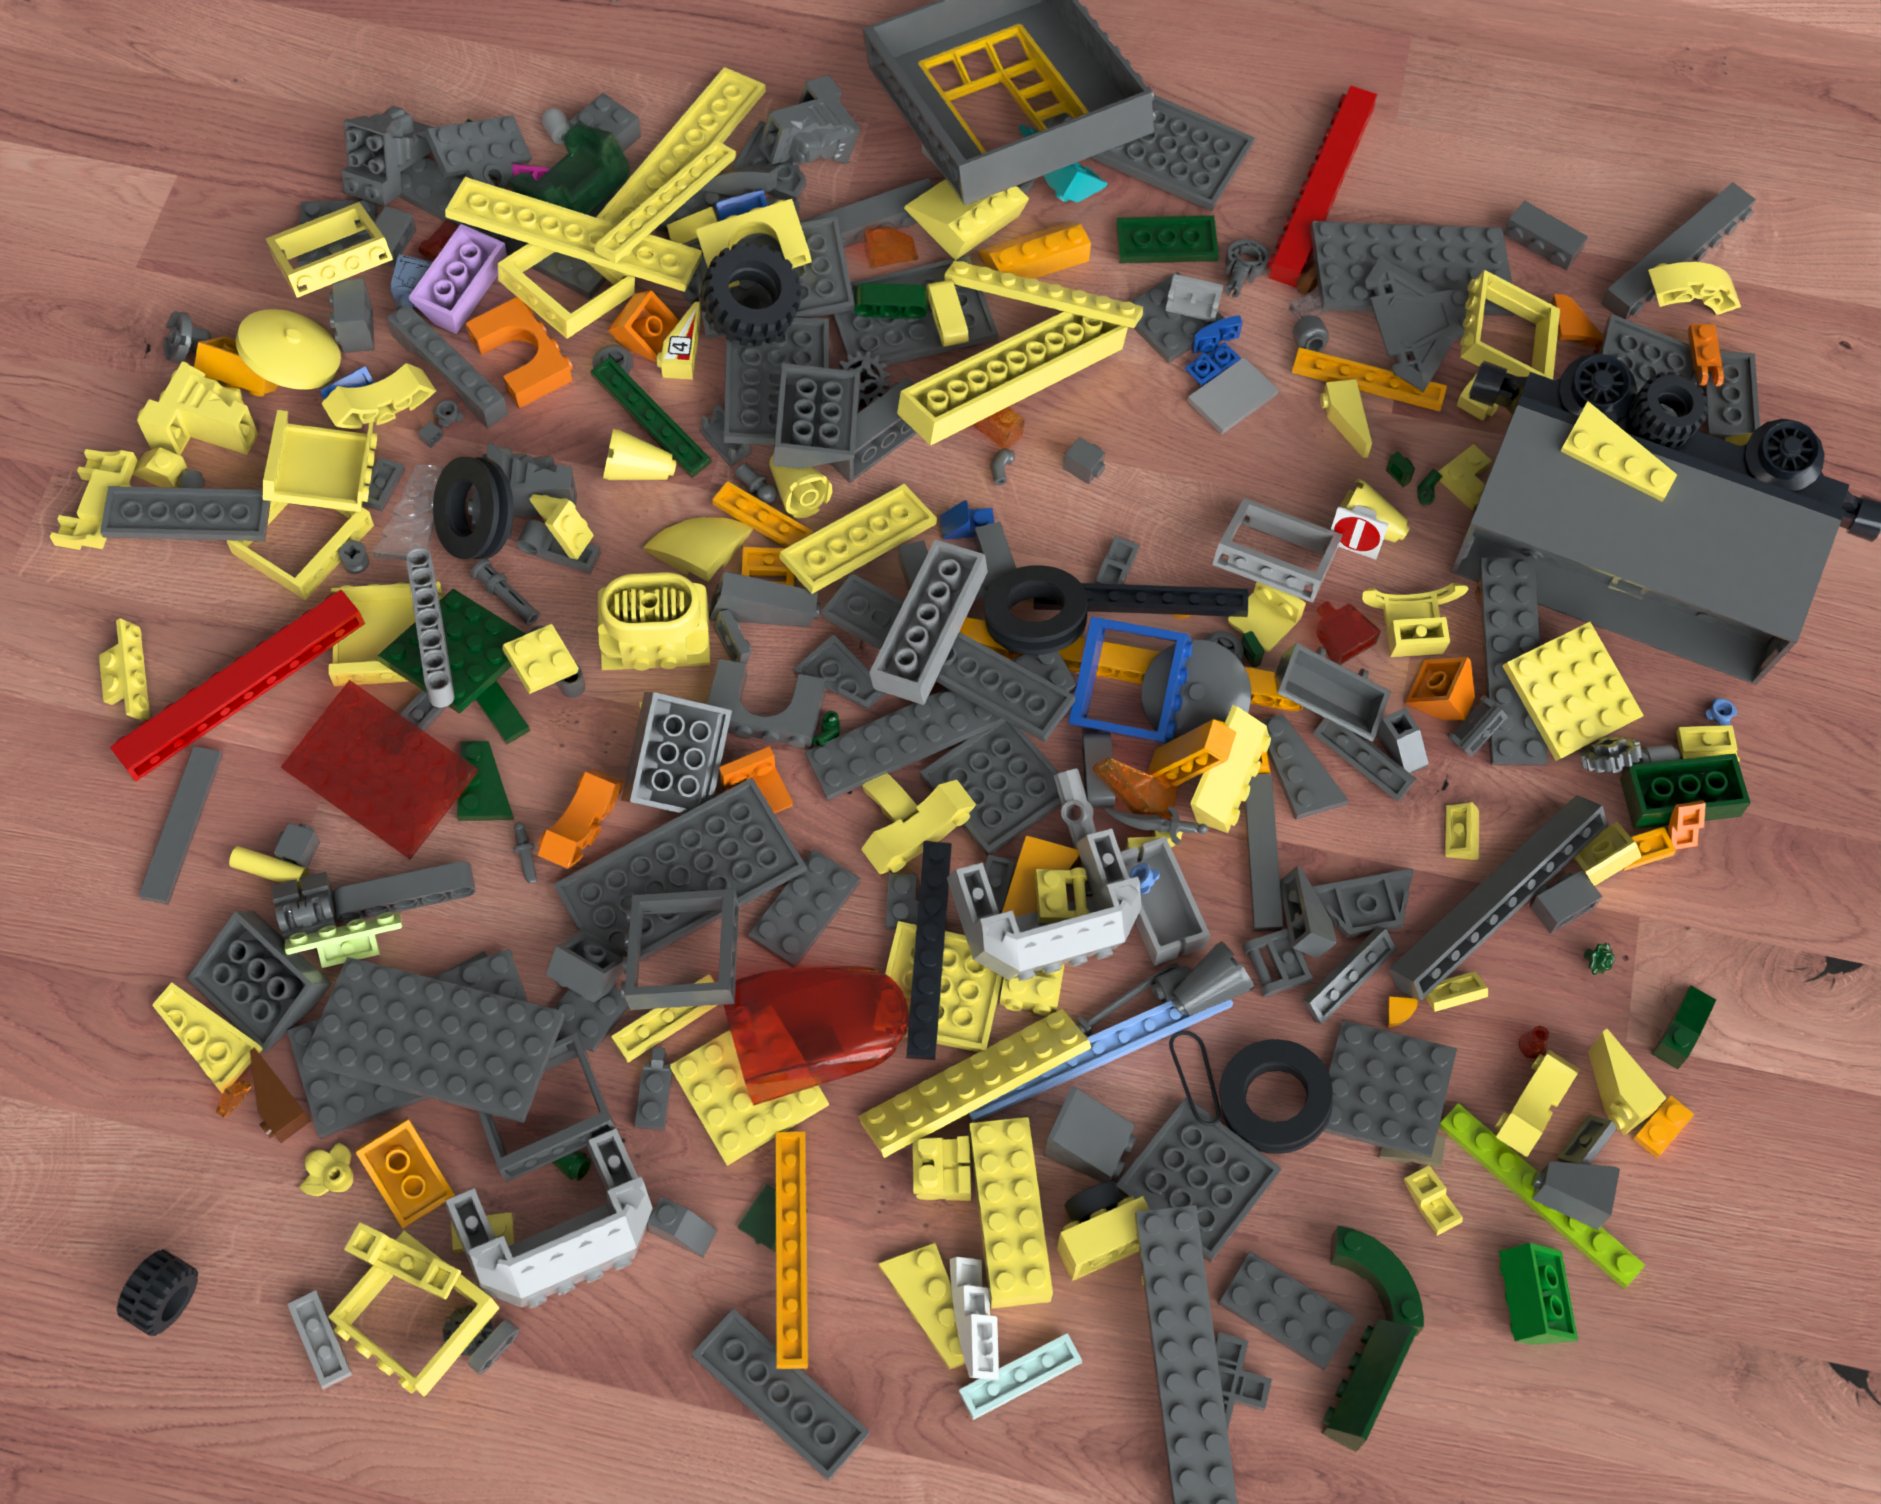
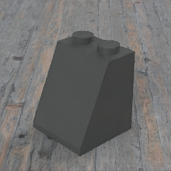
M1072 1086L1047 1138L1044 1156L1102 1183L1111 1181L1113 1177L1118 1179L1125 1162L1120 1161L1124 1151L1130 1153L1137 1138L1132 1135L1135 1125Z

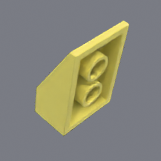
M1608 1029L1604 1030L1588 1050L1604 1112L1608 1116V1120L1613 1121L1617 1128L1616 1130H1620L1623 1135H1626L1648 1119L1666 1097Z

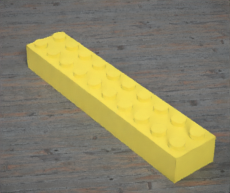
M1064 311L902 390L897 414L931 446L1121 350L1128 327Z

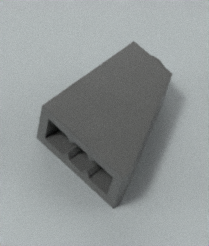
M1550 1161L1542 1171L1537 1170L1531 1182V1186L1534 1187L1532 1200L1598 1230L1612 1214L1620 1169L1615 1166Z

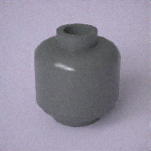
M1317 316L1301 318L1292 330L1297 346L1319 352L1329 340L1328 331L1323 321Z

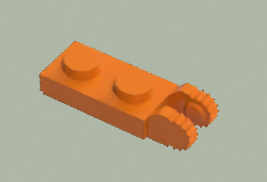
M1690 324L1688 336L1697 382L1699 385H1706L1708 382V372H1711L1714 386H1721L1724 374L1716 325Z

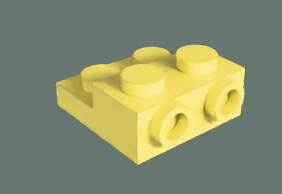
M1064 964L1061 965L1062 969L1059 971L1045 974V971L1041 970L1035 972V977L1019 982L1018 977L1009 980L1004 978L999 1005H1003L1012 1011L1031 1010L1040 1016H1049L1057 1012Z

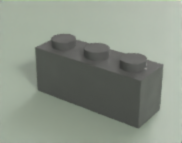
M1525 200L1510 217L1504 235L1511 240L1520 243L1566 271L1581 254L1588 236Z

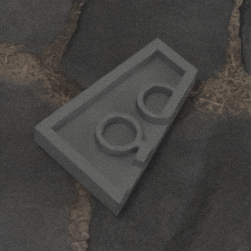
M834 634L793 668L794 673L798 675L802 674L826 679L827 690L866 710L887 694L873 688L870 671Z

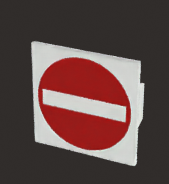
M1357 505L1352 510L1338 506L1331 530L1342 534L1338 547L1376 560L1389 524L1377 520L1375 510Z

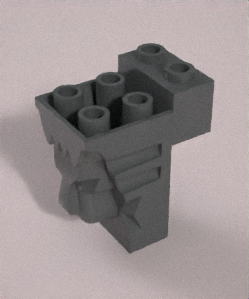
M830 75L806 81L797 105L769 113L759 148L771 165L783 163L790 157H793L799 164L811 163L821 157L824 160L833 159L843 164L849 163L860 128L847 112L844 105L840 103L842 91Z
M393 105L383 114H375L369 118L368 116H361L344 120L348 167L342 170L343 192L382 206L399 197L402 192L400 172L432 152L424 133L428 128L434 127L413 121L409 113Z
M488 444L487 454H483L482 458L495 461L505 472L513 495V517H541L529 500L532 494L548 495L558 499L566 498L573 502L576 507L577 491L571 466L555 465L554 459L550 455L532 457L523 453H512V450ZM473 488V499L468 500V514L472 515L473 529L477 527L480 517V499L476 488ZM512 527L508 539H511Z

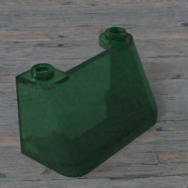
M577 123L566 133L564 138L565 148L569 154L537 181L527 172H520L508 181L515 193L587 214L627 179L630 172L629 163L614 133Z

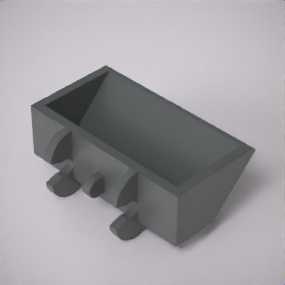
M1295 643L1281 656L1274 676L1277 693L1373 742L1391 691L1368 680L1369 672L1364 668H1361L1359 674H1356L1325 658L1326 649L1321 646L1318 647L1316 653L1298 643Z

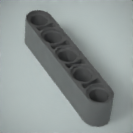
M455 862L339 887L333 891L336 920L348 923L355 919L377 917L379 914L386 912L396 913L465 898L475 893V884L471 864L468 862Z

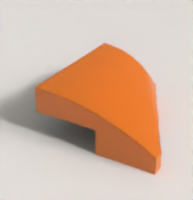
M1554 294L1550 304L1560 309L1559 340H1581L1582 346L1601 345L1602 333L1575 300L1563 294Z

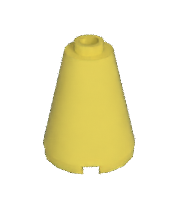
M613 429L603 479L667 480L668 475L674 476L676 460H672L673 454L622 430Z
M773 455L771 456L769 466L783 506L788 513L798 519L807 518L819 512L818 507L823 502L825 504L828 503L832 495V484L827 477L812 466L800 469L772 466Z
M1358 478L1354 482L1358 487L1355 491H1348L1340 507L1352 510L1357 505L1375 510L1376 519L1389 524L1384 540L1394 543L1398 539L1403 540L1410 529L1407 526L1408 519L1369 484Z

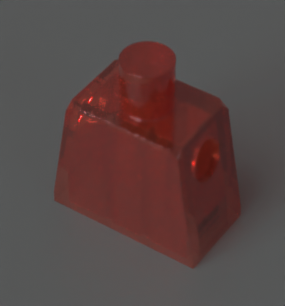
M1326 601L1317 608L1316 611L1322 619L1319 621L1316 635L1323 648L1326 649V653L1331 661L1342 665L1376 645L1381 632L1380 629L1352 604H1347L1336 610L1329 601Z

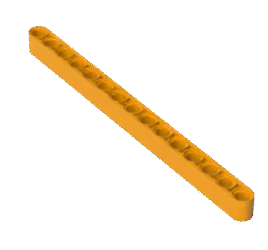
M965 618L959 631L960 633L1010 660L1024 655L1005 649L996 643L987 631L985 620ZM1079 637L1074 643L1058 651L1071 672L1079 673L1086 638ZM1103 642L1096 676L1143 684L1148 667L1161 652ZM1244 667L1251 685L1250 704L1288 711H1299L1303 708L1302 705L1277 693L1274 678L1276 672Z

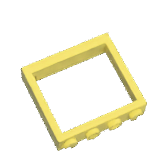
M360 202L265 239L275 263L297 298L393 260L385 237ZM356 220H360V221H361L360 223L355 224V221H356ZM365 229L372 238L294 270L288 262L291 258ZM383 254L384 257L379 258L378 255ZM297 285L298 287L306 285V288L299 290Z
M529 243L498 263V281L566 339L635 294V276L587 262L614 286L573 313H569L523 274L524 271L555 251Z
M1484 270L1475 280L1472 279L1467 288L1469 295L1465 304L1467 311L1463 322L1464 334L1460 342L1462 346L1461 358L1479 367L1481 362L1487 361L1507 368L1506 373L1518 377H1528L1530 372L1553 380L1560 309ZM1485 298L1536 324L1532 367L1480 341Z
M271 501L268 525L288 503ZM363 507L361 512L335 509L348 517L349 520L295 578L247 548L253 541L226 540L232 554L303 600H306L341 562L339 557L340 547L347 541H360L374 524L370 512Z
M403 1231L396 1239V1241L433 1259L436 1258L444 1262L406 1231ZM373 1265L330 1314L329 1318L337 1326L333 1331L346 1342L351 1337L357 1342L354 1348L367 1359L371 1355L377 1358L379 1361L376 1363V1366L389 1377L393 1372L400 1377L398 1383L410 1394L416 1390L425 1397L497 1312L499 1307L489 1295L460 1274L453 1289L476 1307L416 1377L351 1325L394 1276Z

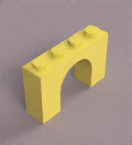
M792 199L779 200L773 205L764 208H754L748 213L732 215L725 220L716 223H706L696 229L708 268L712 259L715 256H719L720 251L725 248L731 250L732 245L737 244L743 237L754 233H763L773 237L779 243L784 259H788L792 263V268L812 262ZM739 281L732 282L728 287L732 288L740 285Z

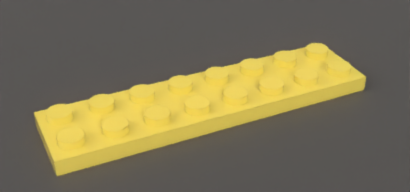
M1061 1009L988 1047L986 1051L974 1054L888 1101L871 1108L858 1117L861 1125L885 1158L1090 1049L1091 1046L1088 1038L1066 1012Z

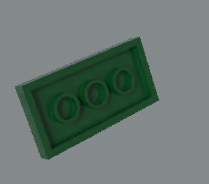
M1214 215L1116 218L1119 263L1218 261L1219 251Z

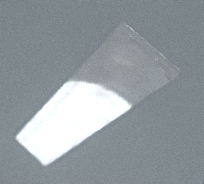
M416 464L403 490L404 495L400 503L396 504L393 510L394 515L389 525L385 526L379 545L376 544L373 550L374 558L406 560L407 554L412 549L425 548L429 551L434 528L433 497L438 478L443 471V466Z

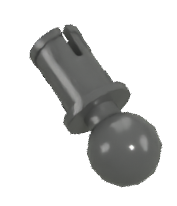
M743 463L738 467L735 475L749 487V491L752 494L757 493L759 500L766 504H771L777 499L776 488L771 484H766L764 476L758 475L747 463Z

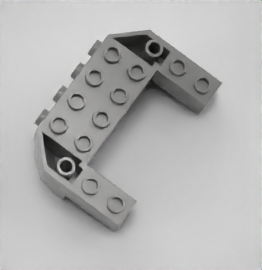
M1113 829L1086 835L1076 843L1093 896L1086 898L1087 909L1090 911V914L1057 923H1038V912L1014 917L1013 911L999 914L983 862L956 869L947 877L948 884L973 960L1008 980L1018 977L1020 982L1035 977V972L1044 970L1045 974L1061 970V965L1070 963L1071 967L1088 962L1087 958L1096 955L1098 960L1113 955L1112 950L1126 941L1141 910L1139 878L1129 879ZM1075 901L1067 903L1068 911L1076 910Z
M617 1129L588 1140V1152L607 1193L606 1204L508 1246L504 1236L495 1238L475 1188L446 1200L447 1212L476 1282L483 1292L521 1308L526 1305L533 1308L546 1302V1297L556 1292L558 1295L566 1294L575 1289L574 1284L585 1279L587 1283L593 1282L604 1276L603 1272L614 1267L615 1270H620L632 1263L631 1259L635 1258L653 1208L642 1177L637 1176Z

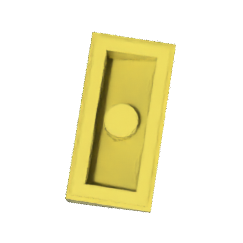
M713 207L672 222L667 225L670 239L679 244L697 239V228L702 227L706 223H716L718 219Z
M1473 802L1446 805L1445 856L1448 858L1479 859V810Z

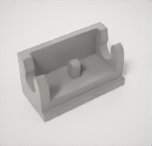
M1174 274L1165 311L1215 322L1223 285Z

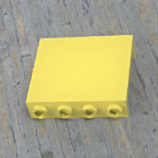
M277 410L263 478V500L361 512L362 502H368L369 486H365V484L371 483L372 468H368V466L373 467L375 451H371V449H376L378 434L373 433V422H369L368 433L364 434L288 424V411Z
M397 582L390 585L369 584L357 587L344 585L340 588H331L332 594L342 590L360 611L365 625L333 646V664H329V676L333 685L347 686L409 682L381 664L377 655L416 622L410 583ZM437 582L439 600H441L444 594L440 582Z

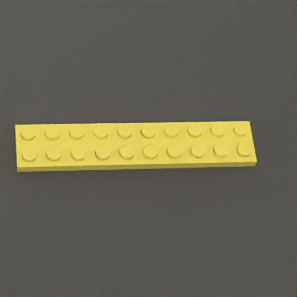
M724 67L596 218L619 224L714 141L717 140L723 144L766 92V84Z
M464 177L445 210L447 218L683 292L686 291L702 259L701 250L649 234L614 264L595 252V244L618 224Z

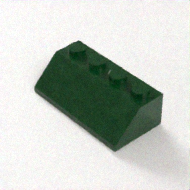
M1378 1319L1373 1327L1370 1325L1366 1327L1360 1340L1365 1345L1361 1353L1355 1351L1347 1367L1352 1370L1348 1381L1345 1379L1341 1380L1335 1392V1396L1339 1397L1335 1408L1329 1406L1322 1420V1423L1326 1425L1323 1435L1354 1452L1359 1450L1369 1437L1418 1329L1413 1326Z

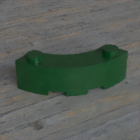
M1337 1226L1332 1235L1330 1264L1346 1268L1360 1276L1363 1280L1366 1279L1378 1293L1386 1321L1413 1326L1418 1329L1415 1335L1418 1336L1424 1328L1423 1306L1419 1291L1408 1269L1389 1248L1375 1238L1352 1228Z

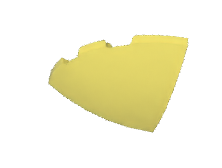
M693 518L664 529L643 547V551L686 575L691 572L709 582L720 566L724 568L751 534L753 528L728 518Z

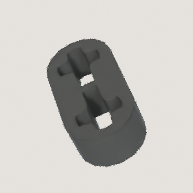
M504 1320L471 1355L468 1365L479 1375L486 1372L517 1338L520 1329L510 1320Z

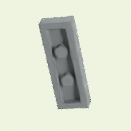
M315 1290L288 1303V1308L321 1387L325 1389L352 1376L353 1374L337 1336L333 1331L334 1329L319 1293Z

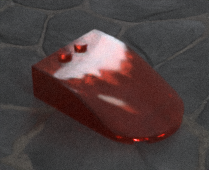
M865 966L796 967L772 970L736 980L735 1004L724 1005L744 1082L753 1106L880 1065L897 1051L896 1047L903 1036H906L909 1025V1010L901 988L885 973Z

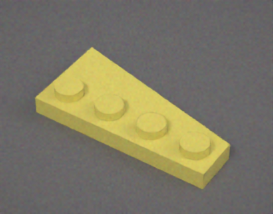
M1587 402L1561 449V452L1662 502L1677 476L1675 472L1590 402Z

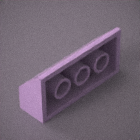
M460 224L411 292L409 300L433 324L457 334L498 276V263L507 258L505 243Z

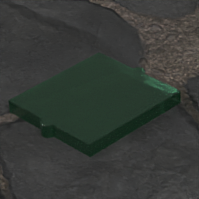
M766 1184L737 1228L755 1239L757 1245L761 1243L775 1253L776 1189Z

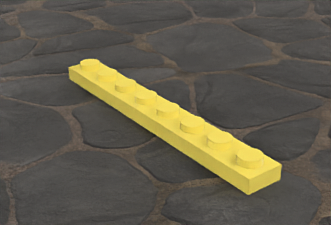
M717 140L714 141L595 244V252L614 264L618 262L735 160L736 151Z
M954 261L945 272V281L952 279L955 285L1130 328H1135L1143 315V306L1135 305L1132 302L1118 301L1107 296H1098L1086 293L1083 290H1073L1058 284L1040 282L1037 279H1028L1012 273H1003L991 270L988 267L971 265L963 261Z

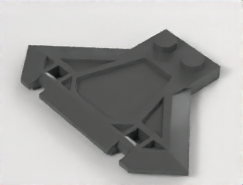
M1380 256L1364 282L1366 290L1375 291L1376 296L1370 298V303L1387 355L1397 359L1398 364L1392 365L1394 375L1424 392L1453 342L1463 337V322L1467 311L1465 304L1469 293L1466 287L1439 292ZM1384 288H1388L1389 293L1386 294ZM1407 355H1410L1411 361H1408Z

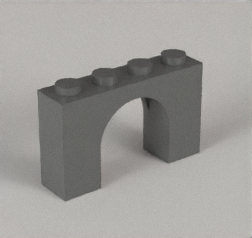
M1000 522L975 528L974 543L977 552L985 554L988 570L975 599L985 598L988 588L998 577L1010 570L1016 569ZM924 540L898 547V560L909 591L928 554Z
M719 659L707 705L732 710L728 733H734L742 738H760L768 743H786L798 749L804 747L812 748V739L816 734L826 695V679L799 674L790 705L780 714L761 717L750 713L741 704L747 679L746 664Z

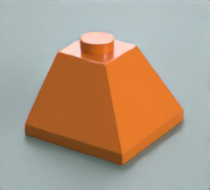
M1468 657L1424 660L1405 703L1412 708L1443 721L1466 720L1475 699L1471 660Z

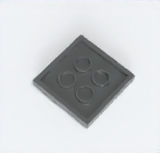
M367 200L301 202L300 225L357 202L361 203L374 222L377 216L378 205ZM356 220V221H355V224H358V223H360L361 221H360V220ZM365 229L299 255V267L372 238Z
M1174 275L1132 301L1135 305L1143 306V315L1134 329L1168 364L1192 349L1194 335L1204 327L1214 323L1165 311ZM1217 311L1216 318H1215V322H1216V321H1219V320H1221V319H1225V318Z

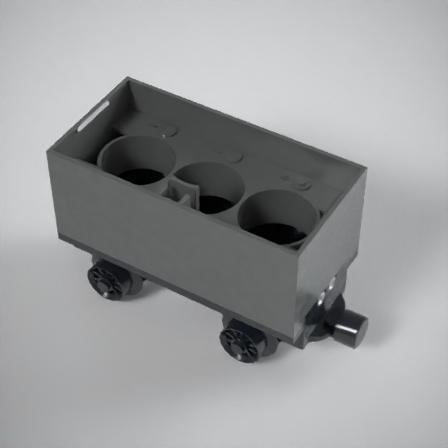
M1595 353L1581 356L1570 363L1561 378L1557 380H1552L1530 372L1528 377H1518L1506 373L1507 368L1483 361L1469 392V399L1493 407L1494 403L1506 407L1512 414V418L1451 573L1480 583L1479 560L1481 557L1534 558L1537 605L1586 623L1591 622L1592 625L1751 684L1757 685L1797 643L1839 526L1847 529V534L1873 542L1881 532V501L1866 495L1861 497L1854 496L1848 491L1849 484L1824 476L1822 469L1825 453L1821 440L1809 426L1802 422L1789 419L1768 421L1755 429L1747 443L1742 446L1696 431L1692 438L1680 447L1676 445L1674 449L1648 441L1645 437L1640 438L1637 435L1638 430L1633 429L1631 426L1633 420L1629 419L1630 404L1637 393L1634 375L1625 363L1611 355ZM1587 402H1590L1677 474L1663 502L1561 452Z

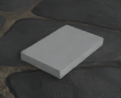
M1243 357L1191 394L1187 402L1222 435L1277 396L1279 389Z

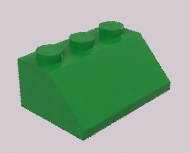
M1533 1243L1499 1251V1268L1504 1278L1506 1289L1504 1296L1509 1307L1511 1318L1510 1330L1514 1336V1341L1529 1345L1578 1341L1562 1251Z

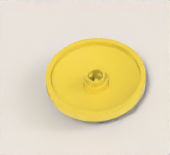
M278 309L254 312L241 322L236 335V348L244 363L262 378L283 387L314 389L324 386L335 377L341 362L340 350L334 338L313 320L294 312Z

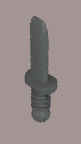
M518 822L514 826L518 846L513 847L514 853L520 854L525 879L529 883H535L537 878L531 855V849H534L535 846L534 843L528 842L525 825L522 822Z

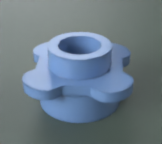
M1715 698L1712 701L1713 706L1711 709L1706 710L1705 716L1708 720H1714L1719 723L1720 726H1729L1731 718L1737 715V709L1729 700Z
M1141 863L1131 870L1129 877H1138L1140 893L1147 894L1155 880L1159 878L1160 873L1157 869H1150L1147 863Z

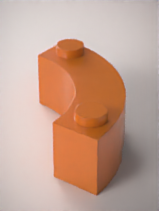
M596 769L583 773L577 782L576 788L578 790L564 814L552 827L541 834L538 841L540 849L537 856L567 869L576 864L583 857V853L580 851L587 845L592 846L602 830V826L598 824L606 817L607 813L611 814L624 781Z

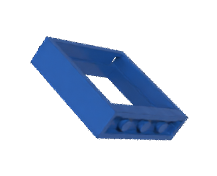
M1091 617L1069 724L1078 728L1166 744L1170 742V738L1173 739L1174 732L1177 729V723L1174 722L1175 713L1179 712L1182 706V696L1179 695L1181 685L1186 684L1188 669L1185 668L1187 658H1191L1193 653L1191 637L1187 633ZM1106 629L1176 642L1158 732L1087 718Z

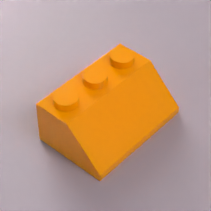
M221 336L198 342L194 368L203 372L206 375L205 378L225 382L227 387L247 389L249 394L260 397L277 389V384L262 378L244 363L237 351L235 339Z

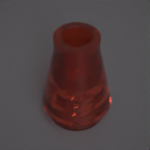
M1536 1026L1533 1030L1524 1033L1518 1043L1521 1053L1530 1059H1536L1539 1054L1544 1056L1547 1051L1549 1031L1543 1026Z

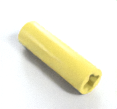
M240 846L234 848L229 860V865L232 868L278 883L297 880L300 889H302L301 878L307 877L309 874L308 868Z

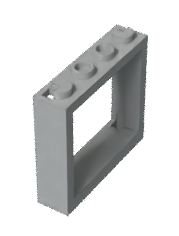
M1244 498L1219 542L1212 565L1313 603L1335 557L1342 534ZM1245 515L1250 516V520L1245 519ZM1243 524L1321 553L1324 556L1316 573L1234 543L1232 539L1240 525ZM1224 554L1229 556L1228 561L1222 559ZM1305 585L1313 587L1312 592L1304 590Z

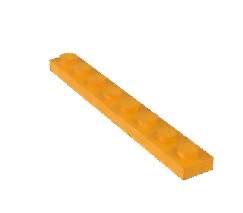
M776 1132L777 1369L808 1368L805 1132Z

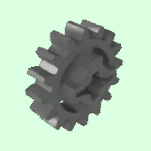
M857 351L855 358L848 354L846 357L847 363L840 361L839 367L842 370L860 372V376H865V383L859 382L858 405L860 402H863L866 408L869 406V401L878 396L881 397L886 393L884 389H889L890 383L885 380L890 378V372H884L887 364H879V356L872 359L870 358L871 354L869 351L865 357L861 355L860 351ZM861 364V366L857 367L856 369L851 368L855 365ZM870 367H872L877 372V374H874ZM868 390H875L872 393L864 395V393Z
M1626 737L1600 738L1598 743H1591L1590 747H1584L1583 751L1580 752L1583 769L1587 768V771L1596 769L1597 773L1604 771L1612 773L1623 771L1622 768L1625 766L1631 767L1632 763L1639 762V758L1643 757L1640 742L1635 741L1634 738L1626 740Z

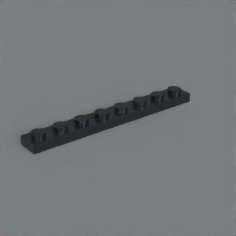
M1081 583L1087 595L1088 612L1248 617V589ZM1034 598L1033 610H1062V607L1055 601L1046 598Z
M924 841L906 1052V1058L936 1059L949 888L947 877L950 875L952 843Z

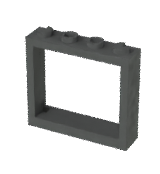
M735 889L632 895L631 907H627V921L630 924L629 931L625 932V946L628 948V954L623 957V971L626 974V980L621 982V996L626 998L630 1010L735 1004L739 901ZM722 910L718 982L638 987L643 915Z
M577 1033L566 1038L561 1037L555 1042L544 1072L578 1057L599 1114L507 1155L493 1115L478 1111L498 1170L507 1182L587 1147L588 1140L617 1129L586 1049Z

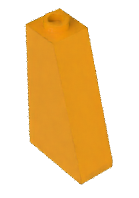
M1026 835L1002 913L1013 911L1014 917H1019L1037 912L1034 876L1036 869L1072 870L1078 865L1080 855L1078 850Z

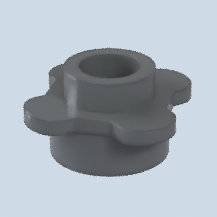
M445 400L434 408L433 413L435 416H438L441 427H448L449 424L455 421H462L463 413L458 411V405L455 401Z

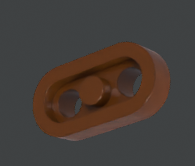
M1315 260L1307 273L1303 272L1296 283L1299 286L1298 292L1306 297L1318 286Z

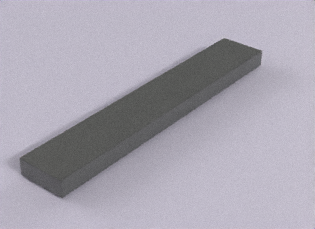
M193 746L139 893L141 900L169 905L222 758L221 751Z
M1257 774L1256 777H1251L1249 782L1250 792L1245 801L1253 930L1281 931L1283 929L1272 774Z

